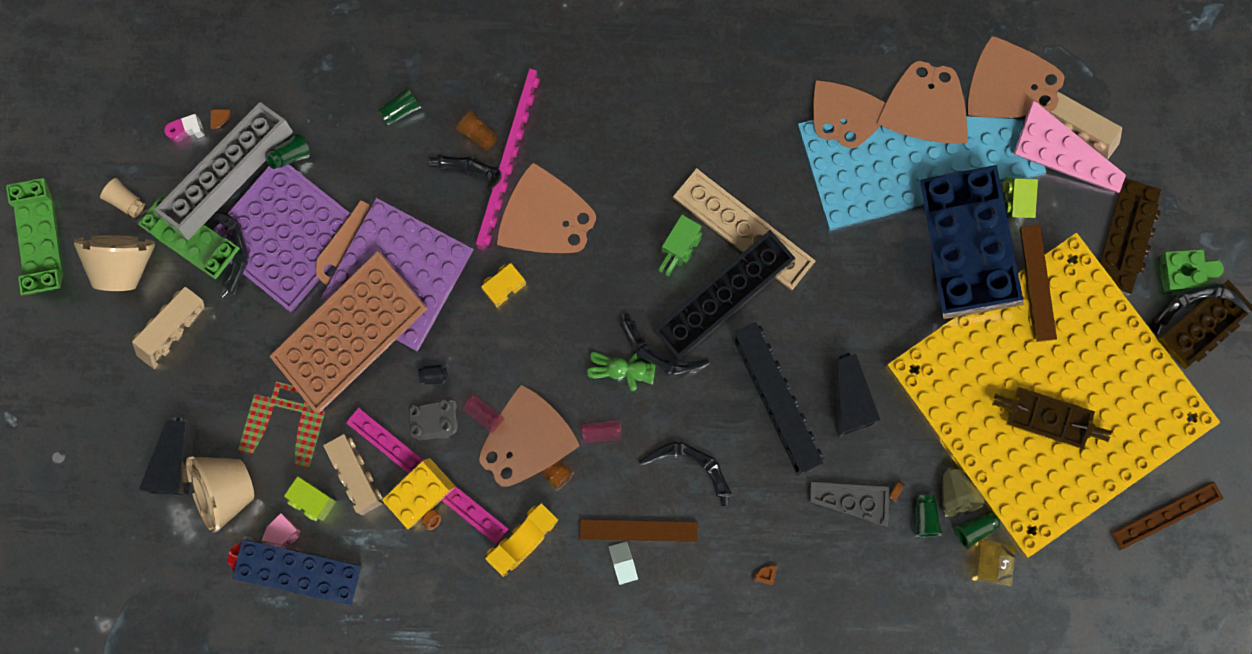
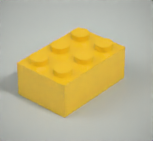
M428 458L407 475L382 501L407 529H410L456 486L431 458Z

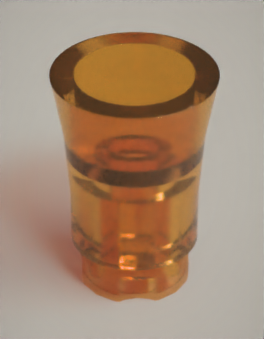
M473 110L469 111L456 127V131L462 133L486 151H489L498 140V136Z
M557 461L540 473L547 479L553 489L558 491L572 478L575 471L565 466L562 462Z

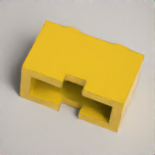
M511 263L508 266L505 264L497 271L498 274L494 277L486 278L482 283V291L496 308L509 299L507 295L511 291L515 294L526 285L525 279Z

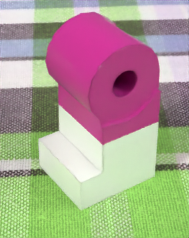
M196 114L170 122L165 127L166 136L173 142H180L184 137L193 134L197 138L205 136L200 118Z

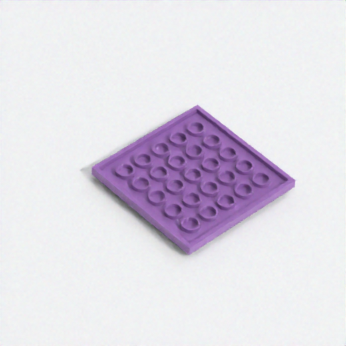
M289 164L276 169H272L269 166L227 214L236 218L238 223L241 224L249 254V259H247L248 265L243 274L292 313L319 281L316 274L317 259L351 213ZM219 223L213 231L233 243L227 230ZM233 257L229 262L231 265L233 264V259H235V257ZM331 264L325 266L324 273L332 266Z
M376 198L321 299L327 301L377 251L381 252L428 307L396 339L418 351L474 249Z

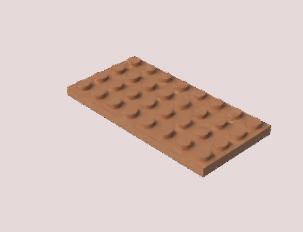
M377 251L270 355V358L312 410L319 414L404 333L428 307L385 256Z

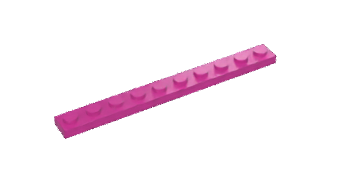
M529 69L499 167L502 178L492 190L476 242L478 249L485 250L486 245L489 246L492 239L490 234L491 228L496 226L497 217L495 215L497 210L501 209L503 202L501 195L502 192L505 193L507 190L508 182L506 179L513 170L512 159L517 157L519 150L517 143L518 140H522L524 129H522L523 123H527L529 118L527 110L534 101L535 95H533L534 88L537 89L540 78L537 75V70Z
M360 408L346 422L407 473L410 474L424 461ZM457 487L442 499L444 503L496 545L509 530Z

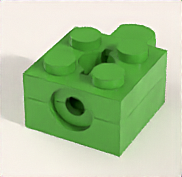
M681 215L662 246L661 256L665 257V260L659 268L661 273H663L670 261L672 263L665 274L668 277L676 265L681 267L683 262L687 264L692 256L693 246L697 247L702 239L701 225Z
M1204 250L1165 252L1158 257L1163 294L1180 293L1181 290L1208 285V279H1216L1224 272L1223 264L1220 261H1205Z

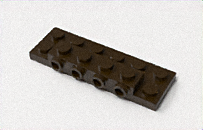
M1127 178L1124 179L1117 198L1099 263L1121 292L1130 296L1132 295L1137 276L1142 274L1146 267L1143 259L1150 252L1149 238L1152 239L1155 234L1156 228L1153 227L1154 221L1159 219L1161 213L1158 210L1159 204H1157L1161 189Z
M1229 279L1223 283L1235 291L1252 310V304ZM1207 297L1161 336L1158 341L1185 370L1193 362H1200L1207 356L1206 351L1210 353L1218 346L1217 341L1221 343L1230 335L1227 332L1230 331L1232 333L1239 328V322L1249 313L1227 299Z

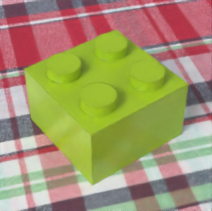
M1006 177V181L1003 183V192H1005L1004 204L1007 216L1035 218L1038 179Z
M298 476L284 495V497L289 499L287 501L289 505L298 510H305L303 514L315 521L318 519L324 521L337 502Z

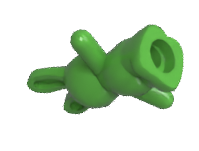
M596 352L590 354L592 362L605 366L589 368L587 375L590 378L609 376L618 380L626 376L631 391L637 389L635 380L653 384L656 365L639 361L640 358L637 357L636 353H634L629 362L622 358L611 359Z

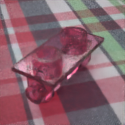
M476 395L469 398L465 403L466 406L462 409L492 434L505 419Z
M620 420L581 425L583 444L622 440Z

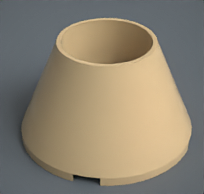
M97 235L91 236V240H84V237L74 240V246L92 288L104 291H127L137 287L155 247V242L150 239H145V242L138 241V237Z
M195 456L186 459L188 482H192L194 493H192L195 504L206 527L209 530L214 529L212 533H215L254 499L251 478L240 459Z

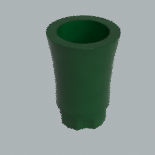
M407 86L400 94L386 103L385 107L378 111L385 122L390 125L394 121L397 122L408 114L422 108Z
M296 134L288 141L271 149L270 152L265 154V158L272 169L282 168L296 161L309 158L310 150L305 139L301 135Z
M920 495L916 497L915 537L943 535L939 522L937 503H935V495Z
M992 511L954 525L957 538L967 550L1000 528V522Z

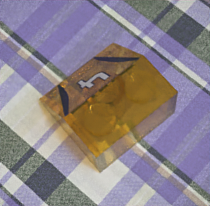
M984 540L977 542L972 581L1012 587L1016 547Z

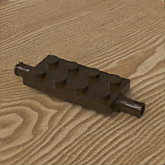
M1017 387L1013 399L997 393L994 395L992 405L1009 410L1006 422L1008 426L1082 450L1088 438L1094 437L1105 442L1110 440L1109 435H1111L1112 430L1095 426V423H1093L1095 411L1021 387Z

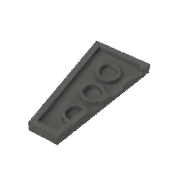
M810 483L811 503L888 527L889 487Z

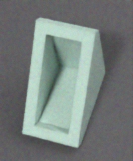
M627 541L609 546L619 585L637 580V573Z

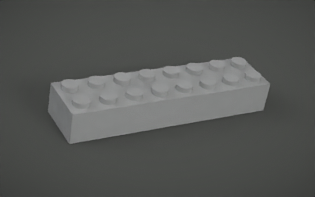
M259 102L154 211L163 222L189 240L265 162V154L281 145L293 131L285 119Z

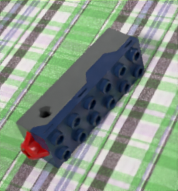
M244 536L241 542L230 548L227 562L234 573L232 579L351 606L362 564L353 560Z

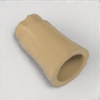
M118 178L112 179L104 187L100 195V199L112 204L133 218L141 214L145 208V203L125 187Z

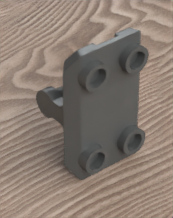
M452 397L418 402L410 407V436L419 441L434 438H450V436L456 433L458 428L456 401Z

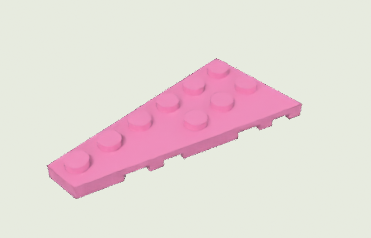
M1031 102L1013 155L1112 192L1120 193L1126 175L1037 102Z

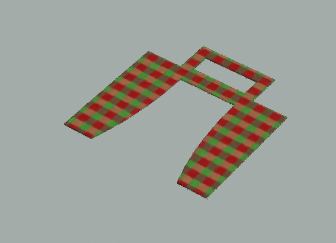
M276 381L271 398L254 394L238 452L253 454L266 430L274 406L302 412L295 445V466L309 469L326 411L316 414L305 400L304 404L278 398L280 388L299 392L293 385Z

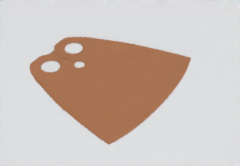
M992 36L979 58L973 75L968 99V116L984 118L1027 116L1032 101L1042 106L1039 103V99L1043 95L1049 96L1051 103L1048 106L1042 107L1046 111L1051 112L1057 107L1059 100L1057 91L1063 86L1064 74L1054 65L1034 53ZM1047 75H1055L1057 82L1054 85H1048L1045 82ZM1036 84L1038 88L1037 90H1032L1031 86Z
M923 61L913 63L893 89L880 115L878 124L897 133L918 139L953 144L968 143L965 102L960 81L954 69L946 66L933 67ZM919 67L927 69L928 74L926 77H919L916 74V70ZM942 72L948 73L951 76L950 81L942 82L939 79V74ZM932 83L934 85V88L929 89L928 84Z
M532 163L519 180L508 201L501 220L497 245L542 253L579 252L586 245V234L589 229L593 228L596 214L570 187L540 166ZM580 213L588 214V223L580 224L577 221V216ZM564 221L569 222L568 227L562 225ZM571 234H577L580 237L579 244L575 246L569 244L568 237Z
M520 385L492 427L481 450L479 462L485 470H491L494 473V479L499 485L503 487L511 486L545 470L580 445L568 424L557 411L535 392ZM492 451L496 452L498 456L496 462L488 463L486 460L487 454ZM508 452H512L513 456L511 458L506 457ZM506 467L512 469V476L509 479L501 477V471Z

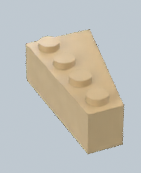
M1057 91L1059 98L1057 107L1049 113L1108 160L1120 144L1122 127Z
M186 287L181 291H177L173 296V300L169 304H165L160 309L159 314L148 321L146 328L134 336L132 344L137 357L155 369L158 366L156 361L161 355L166 356L170 351L171 342L178 341L182 336L184 326L189 327L204 309L203 300Z
M343 434L323 445L334 468L339 471L337 474L340 481L348 488L346 493L349 499L356 504L353 506L356 513L364 515L382 505L383 503L380 499L383 496L378 488H374L372 484L374 479L370 471H365L363 467L365 462L361 454H356L354 450L356 444L352 437L348 438Z

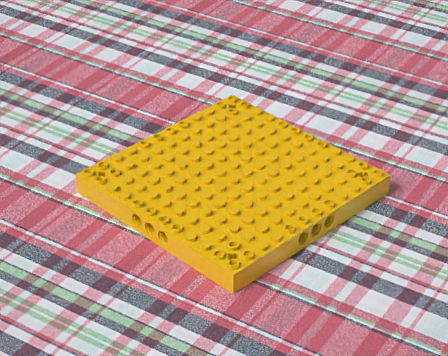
M1077 233L1045 254L1057 340L1036 342L1026 269L1018 273L1024 305L955 317L885 367L956 466L963 470L981 492L985 506L997 516L1001 528L1023 558L1032 556L1220 423L1219 419ZM1073 258L1075 261L1069 264L1067 260ZM910 366L918 368L917 375L909 372L911 370ZM1017 387H1021L1095 411L1093 423H1095V426L1112 430L1111 435H1109L1110 440L1105 442L1094 437L1088 438L1082 450L1008 426L1006 422L1009 410L993 406L994 395L997 393L1013 399ZM1189 415H1192V421L1188 422L1187 418ZM1027 526L1034 527V535L1027 534Z

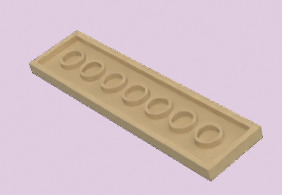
M698 169L692 173L673 196L675 201L742 253L771 230L796 258L792 265L775 278L790 291L796 287L816 262Z

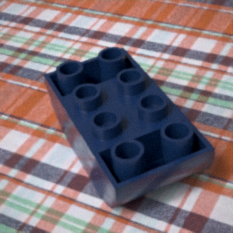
M997 165L921 179L920 183L943 318L948 319L1024 305Z

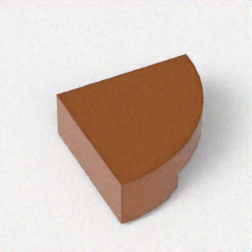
M211 110L210 128L218 129L230 119L231 110Z
M769 565L760 569L753 581L773 585L777 566Z

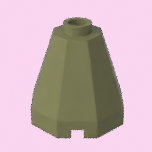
M956 467L947 469L942 476V510L945 517L960 516L959 512H964L965 515L970 514L983 507L985 501L981 492L963 470Z

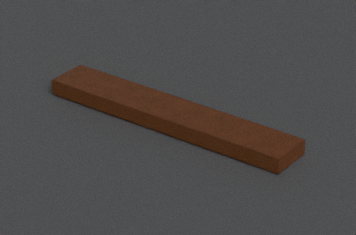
M1040 225L1020 227L1036 342L1057 340Z
M1213 481L1110 534L1120 551L1224 498Z
M580 520V540L698 542V522Z

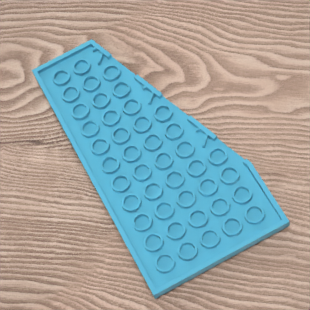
M966 116L968 143L960 144L918 139L880 126L864 143L856 148L842 146L839 141L834 139L826 140L819 137L815 131L814 120L798 124L799 133L829 231L924 206L921 179L997 165L1000 183L1003 185L1006 177L1032 178L1045 174L1046 169L1043 165L1013 155L1025 122L1024 119ZM841 119L842 125L847 123L846 119ZM827 123L822 126V130L826 134H831L834 131V126ZM849 131L845 133L844 137L846 141L853 142L856 139V134Z

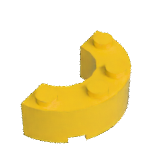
M544 505L533 506L527 512L528 517L525 522L514 528L512 531L513 535L509 539L504 538L496 549L492 547L485 554V560L502 577L508 574L507 571L509 569L511 571L514 570L543 541L547 531L550 532L557 523L558 519Z

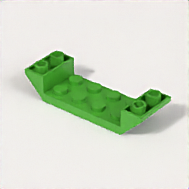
M41 178L6 185L8 203L14 207L23 275L18 276L20 294L27 295L59 289L64 271L54 201L46 180Z
M161 194L138 225L207 275L216 279L240 248L204 224L189 240L184 238L163 222L154 211L166 198Z

